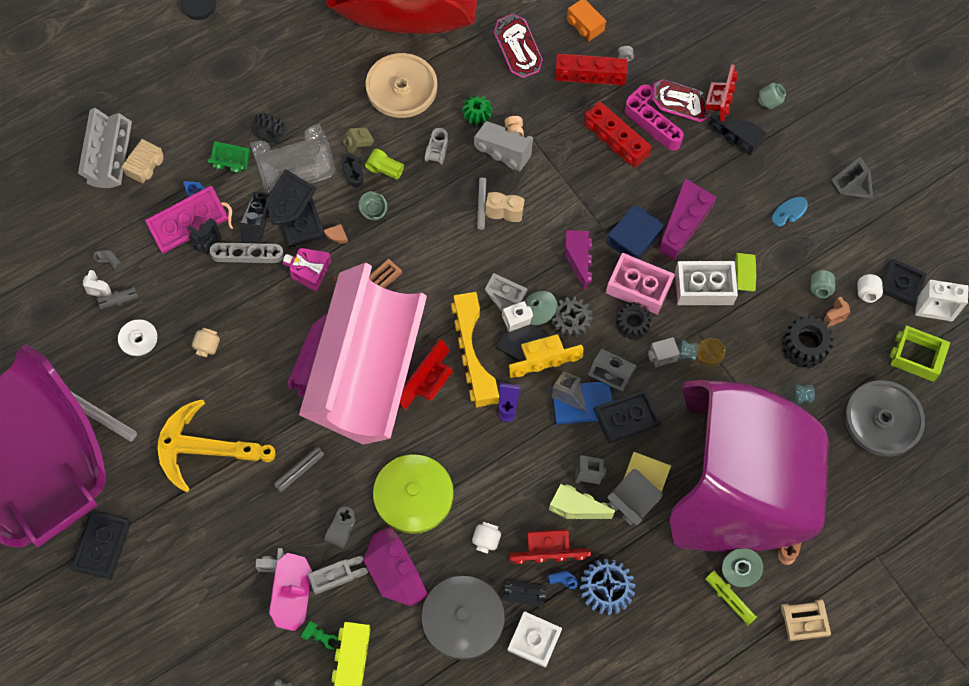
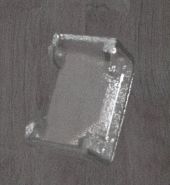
M320 124L310 126L305 130V141L274 150L270 149L266 141L250 143L262 184L267 193L271 192L285 169L308 183L324 180L334 175L335 166L330 145Z

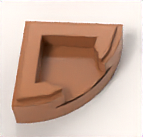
M341 224L324 230V234L329 240L340 244L348 243Z

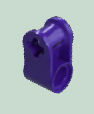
M500 384L498 416L504 422H510L516 416L520 385Z

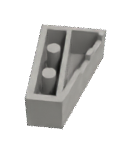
M488 121L484 123L474 138V146L479 151L488 153L495 160H500L507 164L509 168L518 171L522 170L532 154L533 137L528 136L525 138L519 136L517 131L513 133L507 132L505 127Z

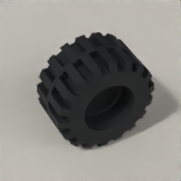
M809 315L808 318L801 316L800 319H794L793 323L791 322L781 342V345H784L782 351L786 352L785 357L787 359L790 358L792 364L798 363V367L801 368L803 365L806 368H810L811 365L813 367L818 366L819 363L824 362L834 345V342H832L834 335H830L832 329L827 328L828 324L826 322L822 323L818 317L814 319V316ZM808 336L812 338L817 347H805L798 337Z

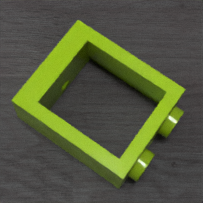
M906 325L903 331H899L895 341L898 343L890 353L892 358L890 365L934 382L941 373L950 342ZM905 340L936 351L930 368L900 357Z

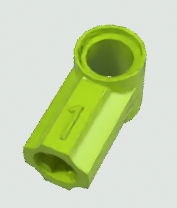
M374 149L366 161L365 167L373 173L381 172L397 180L402 174L404 164L387 157L383 151Z

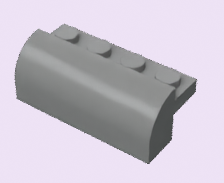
M96 108L89 111L78 174L85 177L87 184L91 186L112 188L121 185L123 176L122 164H124L132 121L120 113L108 117Z

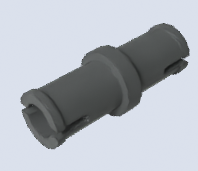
M135 287L120 292L114 291V294L97 298L98 303L106 302L99 304L100 309L102 310L117 304L120 306L123 302L138 299Z

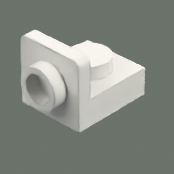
M90 270L88 276L86 275L83 280V286L87 294L97 297L111 295L112 292L108 284L97 280L95 272Z

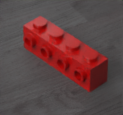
M557 54L555 80L625 85L628 59Z
M598 102L585 113V127L590 131L592 130L602 142L608 144L614 153H618L628 165L636 168L650 156L652 146L602 102Z

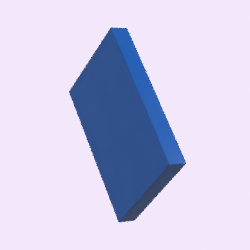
M603 382L581 383L587 412L553 398L556 425L598 421L593 408L612 401L610 385Z

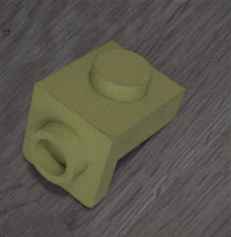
M367 127L349 129L342 142L350 154L357 147L372 146L374 140Z

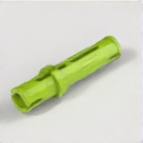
M715 570L705 579L718 592L717 595L721 596L732 607L747 626L757 618L732 591L731 585L729 583L726 584Z

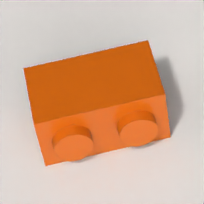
M580 0L568 8V23L574 26L579 34L588 41L605 31L606 20L587 0Z

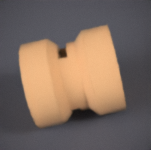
M519 116L506 118V131L510 133L517 131L519 136L524 137V131L521 128L523 126L522 118Z

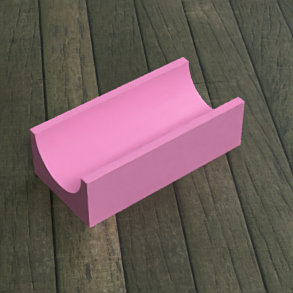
M367 263L339 273L299 413L300 416L361 444L391 438L427 297L423 293H397L376 285L369 279L372 266Z

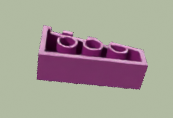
M685 178L661 241L659 252L675 260L712 210L717 197Z

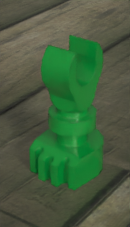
M310 621L301 638L307 641L313 636L314 640L317 642L321 641L326 649L334 650L333 647L328 645V641L333 639L339 643L338 638L335 635L324 634L322 629H316L318 626L316 623Z

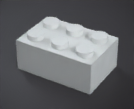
M678 261L675 269L677 305H734L738 296L735 261Z

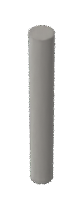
M486 178L479 179L477 228L483 230L485 229Z

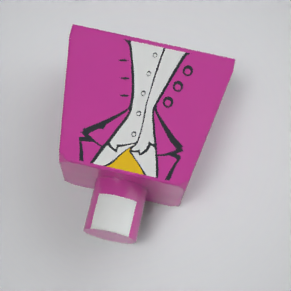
M304 248L299 249L296 257L286 254L283 260V265L291 267V278L314 291H318L331 263L330 253Z

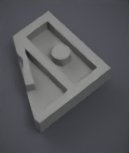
M493 273L485 288V292L500 311L503 312L504 308L521 303L527 288Z

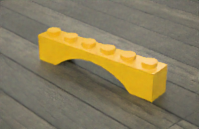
M477 293L454 295V303H451L452 314H456L457 320H454L455 329L460 331L461 337H458L459 348L464 350L462 362L463 366H467L468 372H465L467 384L471 383L472 390H469L470 400L475 402V407L498 404L499 394L496 380L481 366L472 347V332L480 315Z

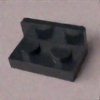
M212 218L203 222L198 231L190 225L187 227L192 247L198 252H204L206 255L210 252V247L215 243H219L222 239L217 223Z

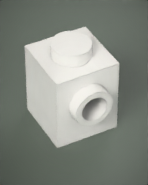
M525 301L504 308L502 317L510 332L529 325L533 313L530 306L527 307Z

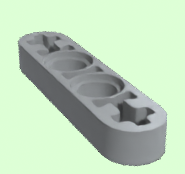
M215 243L210 247L211 257L216 262L278 263L284 257L283 249L278 244ZM220 249L222 252H220V255H216V253ZM236 249H241L243 251V253L240 256H234L232 254L233 251ZM253 250H260V256H252L251 253ZM274 251L278 252L276 256L272 255Z

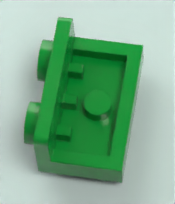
M214 141L211 159H208V162L212 163L214 168L223 169L226 166L230 167V171L241 173V170L247 171L251 149Z

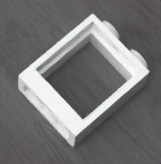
M929 280L916 299L915 316L954 321L968 303V286Z

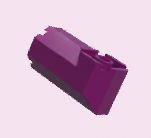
M327 314L311 326L287 383L291 391L295 388L298 390L297 395L303 398Z

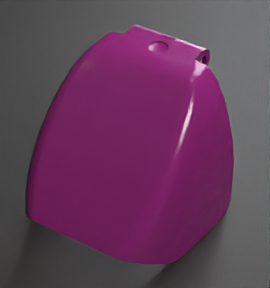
M23 344L16 352L13 365L0 375V543L11 547H25L33 542L39 548L98 506L94 498L102 492L106 474L100 447L91 424L80 404L49 361L32 347Z
M709 380L684 382L682 392L686 408L692 412L708 413L702 477L695 488L683 497L671 511L670 524L674 545L679 548L731 552L734 549L745 548L756 552L796 545L817 536L824 529L826 514L829 440L824 426L799 405L763 388L743 383Z

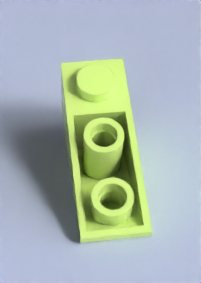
M560 484L549 508L550 511L566 519H612L615 510L609 504L599 503L591 495L581 494L574 487Z

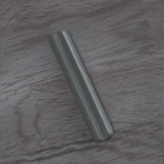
M319 447L314 448L274 482L275 488L282 492L324 456V452Z

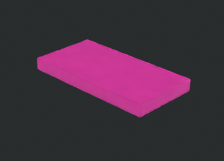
M209 186L145 221L161 253L164 254L190 240L187 230L189 225L198 231L200 225L209 218L215 220L217 225L228 220L229 217L214 188Z

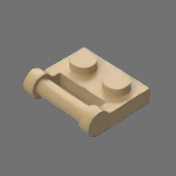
M822 599L815 600L814 603L781 605L789 641L828 637L831 635ZM818 612L817 616L792 619V613Z

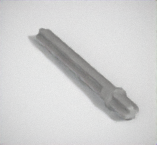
M71 391L85 414L129 441H133L136 438L137 432Z

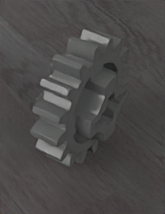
M566 297L565 302L559 300L557 310L552 317V324H557L555 330L561 329V335L568 333V338L571 337V334H574L577 338L579 332L584 335L586 329H590V323L593 320V317H591L592 310H588L589 304L583 305V299L577 302L576 297L572 301L568 297Z

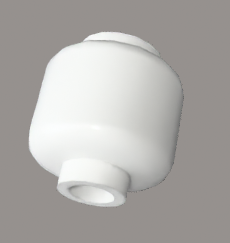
M873 274L862 276L857 283L859 298L865 302H875L883 293L881 279Z
M483 522L482 525L476 526L472 543L477 545L476 550L488 553L489 550H496L501 532L497 526Z

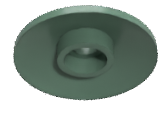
M547 291L534 292L524 300L526 306H530L533 313L531 325H541L548 322L557 310L555 297Z
M745 548L734 549L723 560V575L734 586H751L760 579L763 573L762 559L754 550ZM744 562L745 566L738 567V564Z

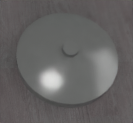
M878 380L862 385L853 393L846 406L845 422L850 435L863 449L879 456H897L909 451L920 440L925 428V415L919 400L907 388L895 382Z
M456 576L446 579L431 590L424 602L422 626L425 636L438 652L447 657L459 660L479 657L496 644L503 630L504 609L502 602L495 590L478 578Z

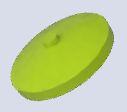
M422 455L401 456L389 462L378 474L373 489L374 504L381 519L393 529L410 534L423 533L438 526L448 515L453 502L452 481L443 466L429 457Z

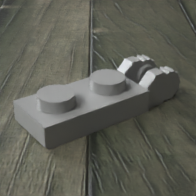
M363 556L350 560L346 559L309 573L308 576L315 595L350 582L354 578L366 575L368 573L367 567L353 572L350 570V567L363 562Z

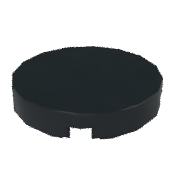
M181 0V8L188 18L202 20L208 18L211 13L213 14L216 2L215 0Z

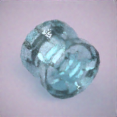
M682 340L679 359L689 358L691 361H695L698 343H687V341Z
M799 384L795 386L794 393L797 404H802V402L814 403L815 390L813 384H807V386Z

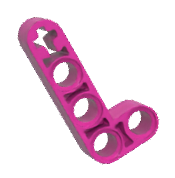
M646 84L640 86L628 97L624 111L625 115L667 149L672 151L678 150L683 140V131L650 106L653 88Z

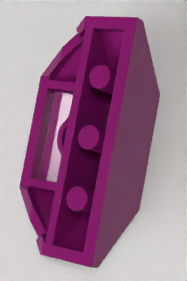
M390 526L374 534L363 561L382 597L407 606H412L426 599L428 594L422 580L393 528Z

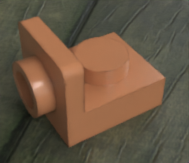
M842 297L837 298L834 308L826 313L823 323L826 322L828 324L827 328L846 320L850 313V307Z

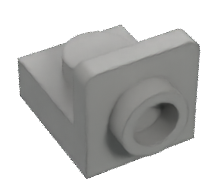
M278 548L277 560H274L275 558L271 556H263L262 559H256L257 571L275 573L276 562L285 555L283 548Z

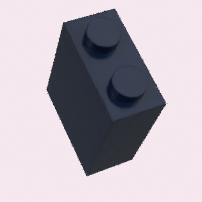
M634 204L609 233L606 244L620 254L624 253L640 260L660 237L664 225L659 219L653 218L643 208H639Z

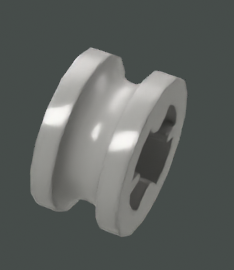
M622 46L617 51L618 58L628 59L627 62L634 58L633 48L630 46Z

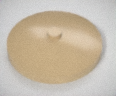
M407 53L391 54L378 60L369 70L366 78V92L371 104L381 113L397 118L412 117L425 111L434 101L437 94V77L433 68L422 58Z

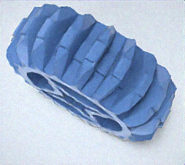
M604 559L603 565L598 560L596 561V567L590 564L589 570H585L583 573L586 577H581L580 580L583 583L580 586V590L586 591L582 593L581 597L589 598L585 604L590 605L593 603L592 610L594 611L596 607H599L600 614L603 613L604 609H607L608 615H611L612 609L616 614L620 611L619 607L625 610L627 607L625 603L630 604L632 602L630 597L635 595V592L631 590L635 588V584L630 583L634 577L632 575L627 576L630 571L628 568L624 571L622 570L623 563H620L618 567L615 566L616 560H612V563L608 564V559ZM603 573L602 581L591 584L593 577ZM611 573L615 574L622 581V583L620 581H615L611 577ZM606 580H607L608 586L611 587V589H610V591H609V594H608L607 588L604 587V585H605V583H606ZM624 590L621 598L612 601V593ZM593 591H595V593H601L604 597V601L599 599L593 593Z

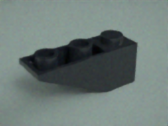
M714 114L711 115L708 124L714 132H718L728 142L733 143L749 156L764 142L767 134L754 123L725 117V121H720V116Z
M264 192L253 193L241 221V241L260 244L269 213L266 198L269 194Z

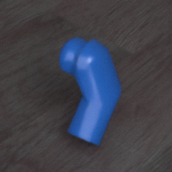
M568 571L548 574L550 584L561 582L569 589H575L578 585L577 578Z

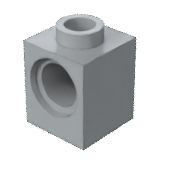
M674 337L651 344L648 356L650 361L654 362L655 367L678 361L680 353Z

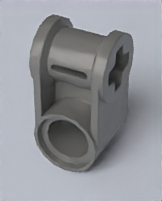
M341 507L337 511L324 541L341 548L345 547L355 523L354 512L351 508ZM349 514L350 519L343 521L342 516L345 517Z

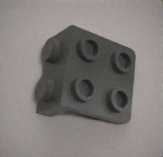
M633 469L607 498L610 500L608 504L615 511L619 509L625 514L623 518L630 525L633 523L638 525L643 520L642 518L662 498L663 494L637 469Z

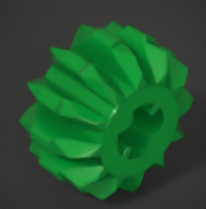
M477 94L475 98L469 96L468 100L464 101L462 107L464 119L469 120L470 124L476 122L477 126L479 122L484 124L486 120L491 118L492 106H490V100H485V96L479 98Z

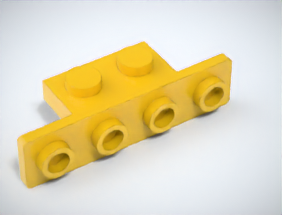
M558 334L521 344L526 360L509 365L510 378L521 377L531 372H539L552 366L557 367L566 362L578 361L583 358L584 348L582 345L564 349Z

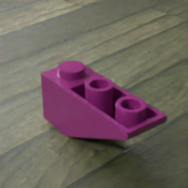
M566 230L565 257L584 290H587V285L592 280V272H588V266L592 264V255H588V249L592 248V238H589V231Z

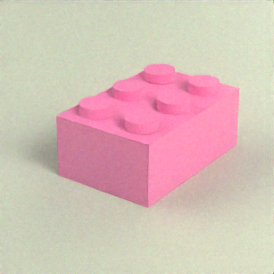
M622 253L608 283L606 294L630 304L635 302V306L640 303L641 308L645 306L647 311L649 310L658 315L675 274Z

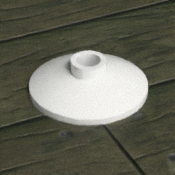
M145 320L128 322L122 327L118 335V343L121 349L132 356L147 354L154 348L157 342L156 329ZM137 339H142L141 342L136 343Z

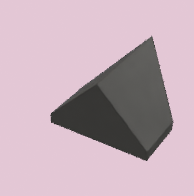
M861 157L832 179L840 194L873 199L871 171Z
M563 371L553 387L552 398L587 412L580 384L581 378Z

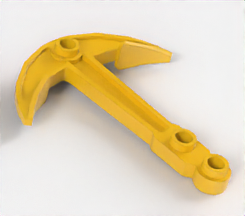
M204 400L194 401L181 407L167 420L160 432L157 448L160 465L167 478L176 487L185 492H188L190 489L184 482L179 465L177 464L178 453L230 456L236 459L252 461L262 459L264 462H271L276 456L275 449L271 445L261 446L258 443L240 441L233 443L181 435L184 424H189L194 414L205 404ZM166 439H171L169 444L164 443ZM246 447L251 448V451L244 452V449ZM266 449H269L271 451L268 455L264 454L263 452Z

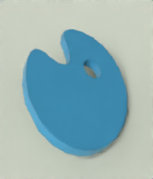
M795 197L784 202L774 212L772 216L773 223L776 226H783L788 218L790 222L796 221L805 213L808 205L807 200L804 197Z

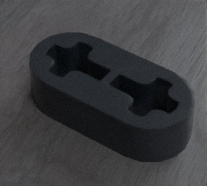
M346 154L342 157L341 164L348 184L355 188L360 187L364 182V176L355 155ZM347 161H350L352 163V168H350ZM354 173H355L356 177L358 178V180H356V181H355V179L353 178V175H352V174H354Z

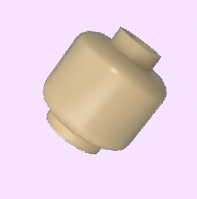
M202 328V330L196 331L192 348L197 350V355L207 357L208 354L213 355L216 353L220 338L217 336V332Z

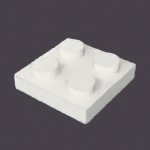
M524 611L507 651L546 668L562 628Z

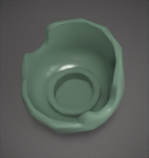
M369 191L361 196L359 210L365 218L378 220L386 214L387 202L381 194Z

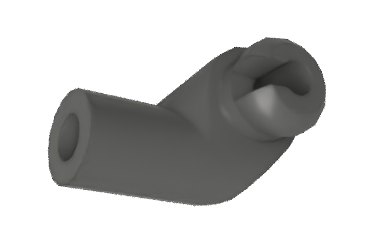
M102 250L96 251L93 254L95 261L110 263L114 269H118L122 265L111 251Z

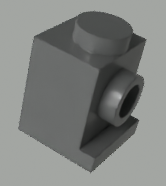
M580 455L575 466V483L582 481L600 484L601 480L605 479L606 476L603 459Z

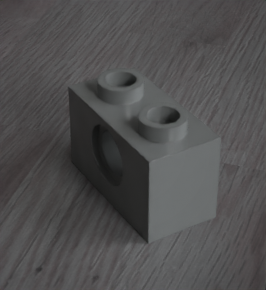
M601 349L588 375L623 392L632 377L636 365Z

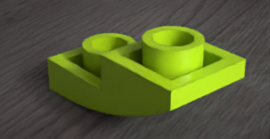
M736 253L735 272H737V290L755 292V255Z

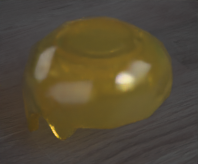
M713 338L702 340L697 346L696 351L698 360L703 365L710 367L719 365L724 360L726 354L725 346L721 341Z

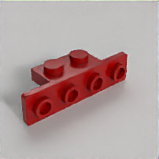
M731 65L727 83L711 82L707 96L706 110L720 111V121H725L726 115H729L730 104H732L733 93L735 92V82L738 80V71H735V65Z
M438 340L403 387L399 403L402 408L407 409L417 395L432 401L452 374L453 370L451 367L441 363L449 353V349L443 340Z
M568 529L527 532L528 552L508 553L509 560L515 564L525 563V560L545 562L546 559L553 558L554 561H565L569 557H574L575 560H584L586 556H591L589 548L569 549Z

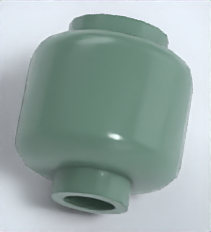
M770 83L759 91L758 101L760 105L773 109L782 104L786 96L785 89L781 84Z
M826 270L813 273L810 288L812 294L819 298H827L835 292L834 274Z

